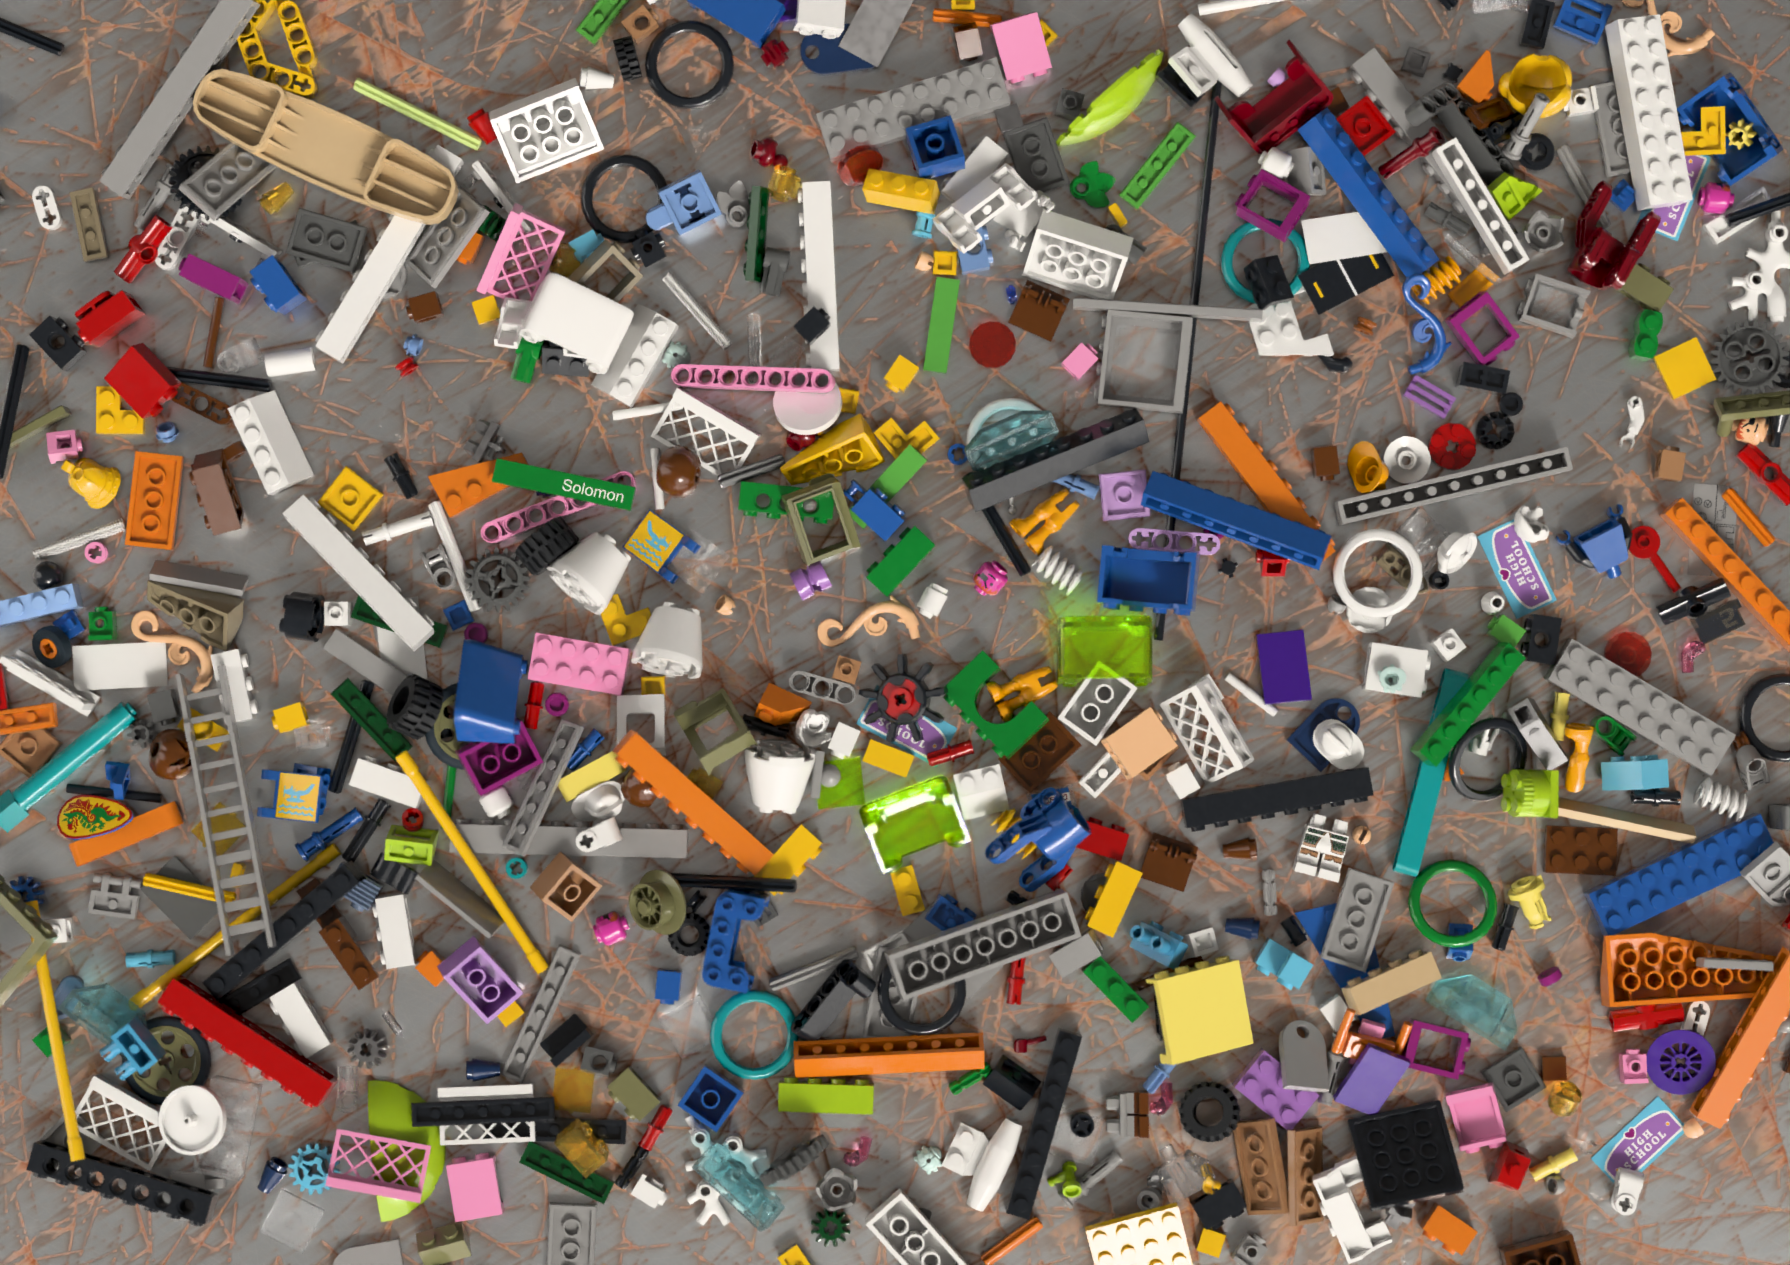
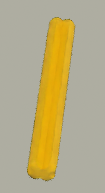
M146 873L144 876V886L216 902L213 887ZM223 890L225 903L236 901L235 892Z

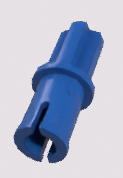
M593 729L580 744L577 743L578 747L574 750L567 767L574 771L588 755L592 756L591 752L605 738L596 729Z

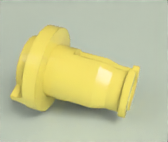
M1541 875L1526 876L1518 879L1511 884V889L1507 893L1511 901H1519L1521 909L1530 923V929L1543 927V920H1552L1551 916L1547 914V907L1541 895V891L1545 888Z

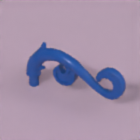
M1412 274L1406 278L1402 286V293L1409 305L1423 317L1413 324L1411 330L1412 337L1420 343L1428 342L1432 334L1430 332L1426 333L1425 330L1430 327L1434 333V346L1430 353L1427 351L1424 358L1418 360V363L1408 366L1410 375L1418 372L1425 373L1433 369L1440 362L1447 348L1452 344L1451 342L1446 343L1444 329L1437 317L1411 297L1410 289L1414 285L1421 286V293L1417 296L1418 299L1422 300L1429 294L1431 283L1423 274Z

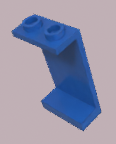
M687 0L692 8L695 9L697 7L748 38L759 49L763 47L786 11L784 5L777 0Z

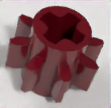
M773 39L761 48L764 54L760 57L766 66L772 64L774 68H777L789 59L786 53L790 50L783 40L778 43L776 39Z

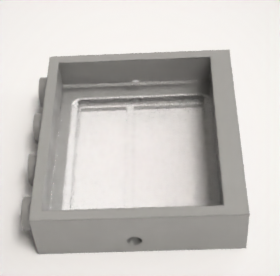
M1108 309L1107 315H1103L1102 329H1106L1105 339L1100 338L1099 352L1103 353L1102 362H1098L1096 376H1100V385H1095L1094 399H1098V405L1183 414L1193 318Z

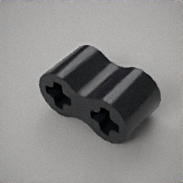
M381 852L370 874L398 891L409 895L417 881L415 878L419 872L401 862L384 860L385 853Z

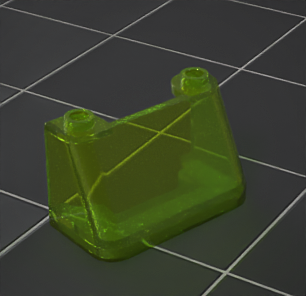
M1146 615L1065 616L1058 618L1056 625L1057 684H1063V687H1076L1077 683L1081 682L1082 679L1129 678V681L1134 683V686L1139 687L1152 683V617Z
M945 776L934 777L869 802L859 809L863 826L883 875L898 871L903 864L902 857L944 841L949 846L955 848L962 847L971 841L956 799Z

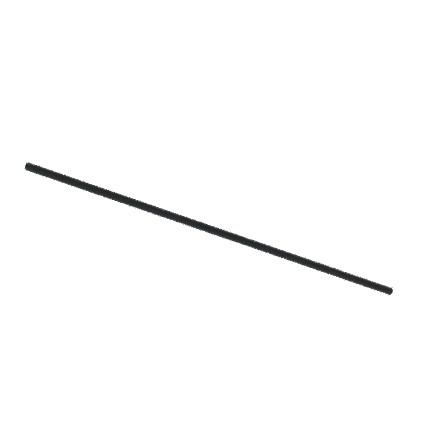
M1218 80L1212 87L1189 305H1199L1219 106L1214 98L1217 96L1221 97L1222 83ZM1193 318L1183 414H1177L1171 477L1180 480L1197 318ZM1167 515L1165 530L1175 531V517ZM1166 535L1164 537V547L1169 543V538ZM1156 613L1154 640L1163 641L1166 614Z

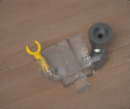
M1169 1144L1159 1151L1166 1162L1160 1167L1155 1168L1147 1177V1186L1149 1187L1139 1193L1137 1204L1142 1211L1160 1207L1162 1204L1161 1195L1164 1190L1170 1204L1178 1203L1201 1189L1206 1193L1213 1194L1212 1186L1220 1189L1221 1183L1214 1180L1215 1175L1209 1160L1193 1153L1189 1149L1178 1155L1172 1144Z

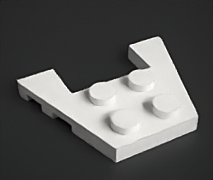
M1296 274L1287 279L1288 283H1290L1293 280ZM1302 286L1296 294L1306 292L1304 287ZM1291 301L1270 305L1265 310H1262V322L1248 321L1258 354L1261 356L1334 355L1328 334L1303 340ZM1253 303L1247 309H1258V306Z

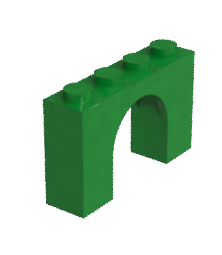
M982 650L945 686L948 688V693L943 698L951 707L956 704L962 710L959 715L968 724L973 722L978 727L975 732L984 741L989 739L994 744L992 749L1000 758L1005 755L1010 759L1050 720L1032 701L1012 720L1006 723H990L980 716L977 710L978 694L986 683L1001 670Z

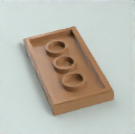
M1275 1118L1238 1121L1237 1128L1233 1130L1245 1203L1247 1205V1214H1287L1288 1190Z
M1322 1126L1287 1130L1289 1226L1296 1227L1321 1222L1324 1218L1319 1202L1322 1201L1313 1183L1312 1176L1323 1172Z

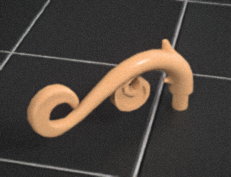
M1622 0L1624 5L1631 8H1638L1644 2L1643 0ZM1647 0L1648 14L1657 15L1654 0ZM1672 11L1665 12L1660 16L1666 49L1670 50L1667 54L1668 57L1697 53L1708 45L1707 42L1715 35L1708 28L1701 36L1697 35L1695 38L1686 37L1688 42L1676 41L1666 34L1664 25H1670L1668 33H1676L1682 26L1681 17Z
M890 595V601L876 603L861 612L840 638L835 640L830 639L828 636V630L831 627H836L840 631L843 630V625L833 618L825 619L819 624L817 635L820 642L828 647H836L843 644L863 624L866 632L870 635L880 636L888 628L887 621L880 616L878 617V623L875 624L872 622V618L877 614L886 612L900 617L897 621L904 623L906 629H909L912 640L920 637L918 630L919 621L909 607L898 601L893 595Z
M148 610L136 613L131 621L133 634L144 641L172 643L168 649V657L175 665L182 666L190 660V652L180 653L181 647H188L194 651L199 657L201 668H196L198 671L197 682L191 691L198 693L205 686L208 687L214 673L210 656L213 646L210 645L206 649L199 641L180 634L147 635L141 631L140 626L144 621H149L152 624V631H157L159 628L157 615Z

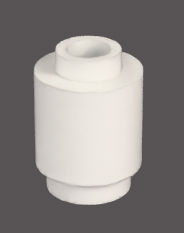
M931 582L930 586L925 588L917 604V607L920 608L919 613L930 619L933 615L938 617L947 599L946 594L948 590Z

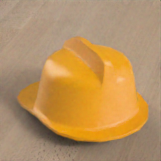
M1361 441L1355 444L1348 455L1347 465L1356 489L1361 493L1385 490L1389 469L1380 459L1377 449L1368 441Z

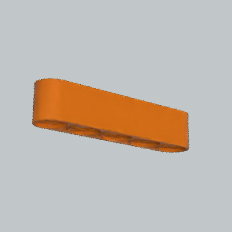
M173 801L134 817L130 823L115 832L89 839H81L68 846L76 866L79 867L179 826L184 821L176 801Z

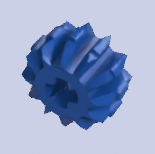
M19 876L18 882L15 880L9 882L11 887L20 893L21 897H23L22 892L27 891L28 895L26 898L28 900H23L24 902L38 900V904H44L45 900L39 898V895L45 894V890L38 891L37 889L41 886L40 881L33 884L34 879L32 876L26 880L24 876Z

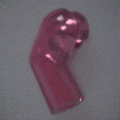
M1690 642L1682 650V673L1694 672L1693 660L1706 650L1703 642Z
M1165 1082L1160 1085L1161 1098L1157 1102L1150 1104V1112L1152 1114L1164 1115L1172 1106L1173 1089L1171 1082Z
M861 1136L858 1150L853 1153H845L843 1157L844 1163L850 1167H856L867 1160L872 1138Z

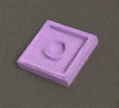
M1146 469L1098 474L1103 521L1150 517V508L1141 505L1143 492L1147 485Z

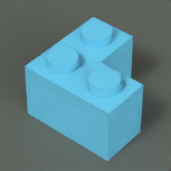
M1658 755L1630 756V761H1625V756L1610 757L1609 762H1601L1602 791L1645 790L1669 787L1668 759H1658Z
M1268 937L1253 961L1258 964L1257 970L1269 976L1270 972L1278 977L1276 981L1292 990L1293 986L1300 989L1313 967V964Z

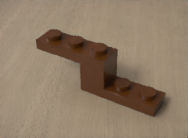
M316 877L296 892L303 899L321 882ZM335 904L316 920L322 928L319 934L357 989L361 990L380 976L355 941L354 937L357 934Z

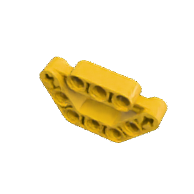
M255 0L259 4L264 5V10L261 14L253 15L248 23L251 24L250 31L246 34L241 33L237 39L249 75L257 78V70L266 68V75L263 78L257 79L278 85L283 90L306 99H313L318 93V85L312 69L318 63V56L301 9L296 3L289 0H269V3L265 0ZM276 8L299 72L271 64L260 31ZM289 8H294L296 11L295 15L292 18H285V12ZM297 30L303 31V37L300 40H293L294 32ZM252 46L259 47V51L255 56L248 55V51ZM303 53H311V59L308 62L303 63L300 61ZM282 75L289 76V81L285 85H279L278 83ZM296 81L304 86L308 83L311 88L304 91L300 86L296 85Z

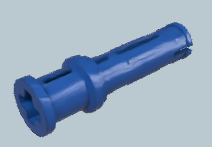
M354 807L353 810L322 831L312 832L311 837L300 844L296 843L295 847L301 857L307 862L310 860L309 857L319 850L324 851L329 842L360 821H363L364 818L359 810Z

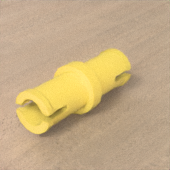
M1555 692L1553 713H1550V718H1552L1551 730L1557 740L1564 741L1566 720H1569L1567 711L1570 694Z
M1570 1147L1568 1150L1553 1157L1551 1155L1548 1156L1547 1160L1529 1168V1171L1535 1182H1537L1539 1179L1554 1172L1555 1174L1559 1173L1560 1169L1578 1161Z

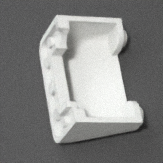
M549 273L539 285L518 334L524 336V339L531 343L543 341L545 338L586 358L585 363L591 372L605 374L628 330L634 313L629 308L559 274Z

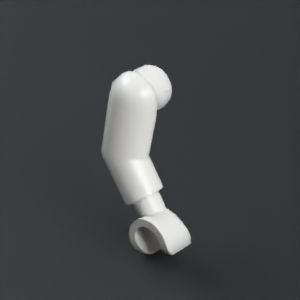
M1637 396L1631 397L1627 402L1631 422L1627 428V434L1620 440V447L1623 446V440H1629L1631 442L1630 449H1632L1635 443L1634 437L1638 435L1644 423L1643 402Z

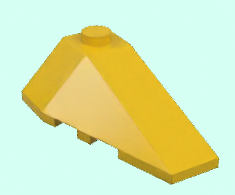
M860 413L836 425L812 445L781 466L780 471L791 485L809 482L811 479L827 473L838 477L842 476V472L856 470V473L864 472L884 463L885 459L871 427Z

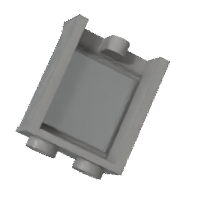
M1537 273L1533 276V279L1528 278L1524 290L1528 292L1526 300H1521L1517 310V314L1520 315L1519 321L1565 335L1571 339L1574 338L1577 334L1578 322L1584 312L1583 307L1586 298L1590 295L1591 291Z

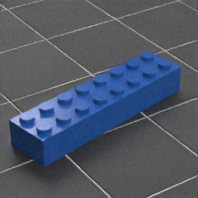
M1752 813L1742 818L1739 822L1735 821L1695 840L1693 844L1688 843L1583 893L1602 934L1615 935L1741 876L1740 871L1774 842L1761 814Z

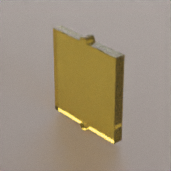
M219 802L212 810L225 808L226 806ZM236 813L210 817L213 834L246 826L236 817ZM201 820L191 832L203 843V847H206ZM241 836L214 841L217 856L223 855Z
M577 1067L574 1069L556 1068L553 1091L555 1110L569 1111L570 1114L573 1112L591 1113L595 1074L582 1072Z

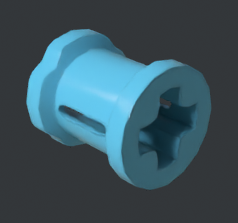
M916 211L918 216L915 230H912L911 234L921 238L932 239V219L937 215Z

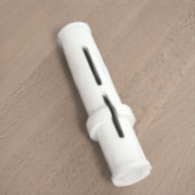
M430 511L390 524L385 522L381 524V527L363 531L362 536L364 537L365 545L369 546L383 540L388 542L393 537L427 526H433L432 515Z

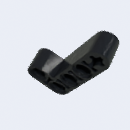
M850 959L843 960L795 1018L791 1025V1031L804 1041L819 1040L855 994L862 998H867L873 993L876 987L875 980Z

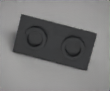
M1516 112L1511 119L1501 123L1495 122L1491 126L1483 128V131L1493 146H1496L1511 138V131L1519 126L1524 115Z

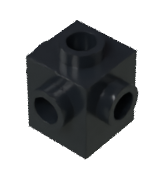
M647 229L634 235L636 240L632 241L634 247L630 250L637 261L641 259L645 268L667 256L662 248L666 244L660 233L655 235L653 230L648 233ZM644 244H651L652 250H645Z

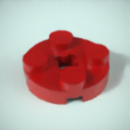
M1447 423L1438 427L1429 439L1428 450L1431 460L1435 465L1448 470H1458L1468 465L1476 454V441L1471 431L1459 423ZM1449 440L1458 444L1456 453L1446 450Z

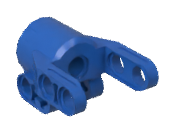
M1049 787L1023 806L1020 813L1023 820L1016 822L992 841L985 850V857L994 864L1004 863L1031 841L1035 843L1043 855L1026 867L1019 878V885L1026 891L1033 892L1065 867L1076 849L1075 847L1088 837L1092 830L1080 810L1073 805L1067 806V801L1063 795L1054 788ZM1055 795L1054 800L1047 804L1048 798ZM1019 834L1018 840L1014 843H1011L1013 837ZM1001 848L1000 854L993 858L994 852ZM1049 861H1052L1051 866L1047 870H1044V866ZM1034 875L1032 882L1026 885V880Z

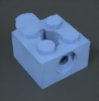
M698 169L656 190L662 203L650 208L646 212L645 219L646 223L653 230H660L673 223L677 233L682 235L722 215L701 171Z

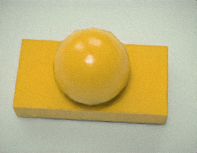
M190 707L192 718L203 716L202 713ZM182 717L177 727L185 731L184 720ZM213 720L193 724L196 740L229 734L226 728ZM224 742L207 746L218 752Z

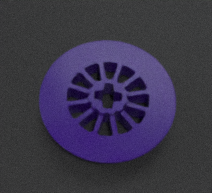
M1673 1030L1659 1036L1650 1046L1646 1056L1647 1072L1650 1079L1660 1089L1671 1094L1684 1095L1700 1090L1711 1080L1716 1068V1056L1710 1043L1703 1036L1689 1030ZM1678 1043V1051L1675 1050L1672 1044ZM1682 1043H1686L1687 1046L1682 1051ZM1692 1046L1696 1048V1049L1692 1050L1691 1052H1689V1050L1691 1049ZM1667 1047H1670L1673 1053H1670L1665 1049ZM1663 1054L1669 1058H1661V1055ZM1685 1057V1064L1679 1063L1676 1065V1058L1682 1059ZM1692 1063H1700V1066L1697 1067ZM1660 1064H1668L1663 1068L1660 1066ZM1672 1069V1071L1670 1072L1669 1075H1667V1074L1665 1073V1072H1667V1071H1669V1070ZM1688 1069H1692L1696 1072L1694 1074H1691ZM1679 1071V1078H1674L1676 1072ZM1683 1071H1685L1689 1077L1683 1078Z

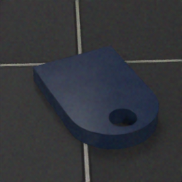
M851 23L844 24V30L839 37L827 39L819 34L806 35L801 43L800 52L804 65L811 72L818 75L874 69V66L839 47ZM809 47H816L819 50V55L815 59H810L805 54L806 50Z
M1333 698L1323 701L1286 739L1319 772H1322L1330 762L1314 746L1313 733L1317 725L1325 720L1334 719L1344 723L1354 734L1358 733L1360 727L1358 711L1350 702L1344 699ZM1343 706L1350 710V717L1347 720H1341L1338 717V710Z

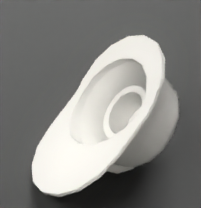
M1329 719L1317 725L1313 733L1314 746L1332 765L1338 769L1348 770L1360 764L1364 755L1363 743L1344 723L1339 720Z
M606 781L581 793L572 802L571 810L573 815L582 821L608 820L616 817L620 813L624 801L621 784L616 781Z

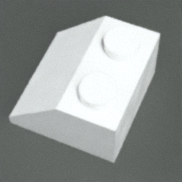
M999 763L953 774L964 820L1005 811L1006 809L1009 810Z

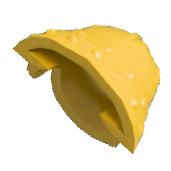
M85 457L80 458L74 464L66 459L61 466V469L68 473L70 487L84 497L91 508H102L116 496L121 483L120 472L116 467H103L96 461Z

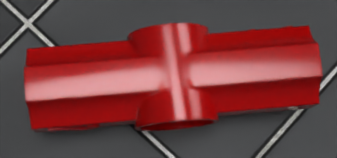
M158 215L154 216L142 234L135 235L130 239L128 244L129 251L116 267L114 273L125 282L132 283L144 265L152 263L157 258L158 246L173 228L170 223Z
M1746 444L1737 453L1736 457L1755 475L1759 483L1765 485L1785 506L1789 505L1790 479L1782 472L1780 466L1773 463L1756 445ZM1766 467L1773 471L1771 480L1764 476Z
M1681 1003L1636 1005L1634 1008L1609 1011V1022L1613 1032L1637 1028L1638 1030L1658 1028L1659 1025L1684 1021V1009Z

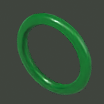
M1449 859L1428 865L1419 872L1412 882L1409 891V912L1415 926L1426 938L1442 946L1464 947L1479 941L1493 926L1497 915L1496 893L1490 880L1478 868L1464 861ZM1446 871L1461 872L1474 879L1481 887L1486 902L1485 913L1479 925L1471 932L1458 936L1445 935L1433 929L1424 919L1420 907V895L1427 881L1434 875Z

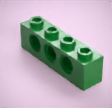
M741 481L738 510L743 511L744 516L757 517V513H766V518L780 519L781 515L787 516L786 510L780 506L781 496L802 489V487ZM831 491L810 498L817 503V508L813 512L804 510L803 505L805 501L796 504L802 522H804V517L814 518L813 523L827 524L828 520H833L834 500ZM762 494L770 497V503L766 507L757 505V498Z

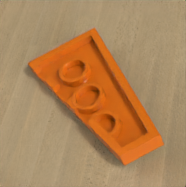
M522 452L498 458L529 465ZM497 459L428 476L450 518L510 487L492 482Z

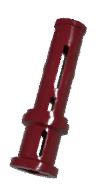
M1431 127L1429 132L1421 138L1416 137L1411 146L1383 165H1380L1378 167L1382 176L1386 174L1384 178L1388 179L1415 159L1428 156L1429 151L1445 144L1443 134L1437 127Z

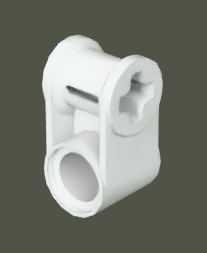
M615 817L579 833L576 837L577 847L583 852H592L623 840ZM584 835H587L588 838H593L590 848L586 845H581Z
M1622 1167L1618 1168L1611 1197V1206L1615 1211L1627 1216L1635 1211L1644 1182V1173ZM1620 1201H1628L1627 1205H1619Z

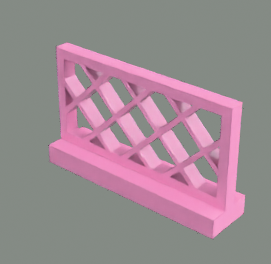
M515 203L476 291L482 294L488 292L502 299H505V297L519 299L517 291L527 288L531 296L529 301H533L566 229L523 210L524 206ZM525 218L533 222L536 230L525 233L521 225L523 219ZM551 230L557 233L558 237L555 241L547 243L542 232ZM538 234L542 245L532 248L527 237ZM523 239L527 250L516 253L513 242ZM545 249L548 259L538 263L534 252ZM530 254L534 264L523 268L519 257ZM514 259L518 270L508 273L504 263ZM536 268L539 280L529 283L525 272ZM521 274L525 284L514 287L510 277ZM506 279L510 289L502 291L494 286L496 281Z
M337 1129L325 1186L420 1203L431 1146ZM341 1135L351 1136L356 1143L354 1147L345 1153L339 1145ZM355 1137L363 1138L364 1140L358 1143ZM367 1140H374L380 1149L368 1157L360 1145ZM378 1141L388 1144L382 1147ZM391 1144L399 1145L403 1154L391 1161L384 1149ZM402 1146H407V1147H412V1148H410L408 1151H405ZM358 1147L366 1159L353 1166L346 1155ZM415 1148L426 1150L424 1160L417 1165L408 1156V1153ZM339 1149L342 1155L336 1158ZM382 1151L389 1164L377 1171L370 1159ZM406 1156L413 1167L401 1175L393 1163ZM342 1157L346 1159L351 1167L344 1174L333 1172L335 1162ZM368 1161L375 1173L368 1178H362L356 1171V1168ZM423 1164L422 1171L420 1173L417 1167ZM390 1165L399 1176L391 1183L385 1182L379 1174ZM414 1169L420 1177L418 1187L408 1186L403 1179L405 1175ZM354 1171V1173L356 1174V1176H351V1175H347V1174H349L350 1172ZM377 1175L381 1181L373 1180L371 1178ZM401 1179L404 1185L395 1184V1182Z

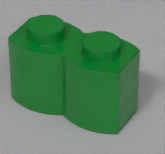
M1645 309L1637 314L1633 323L1634 336L1628 348L1630 358L1648 361L1655 356L1658 348L1657 335L1663 325L1661 312Z

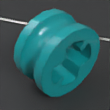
M512 858L506 864V872L511 878L519 879L527 873L528 864L522 858ZM516 861L521 863L520 867L523 869L522 873L517 872V875L512 873L513 868L511 867V864H516Z

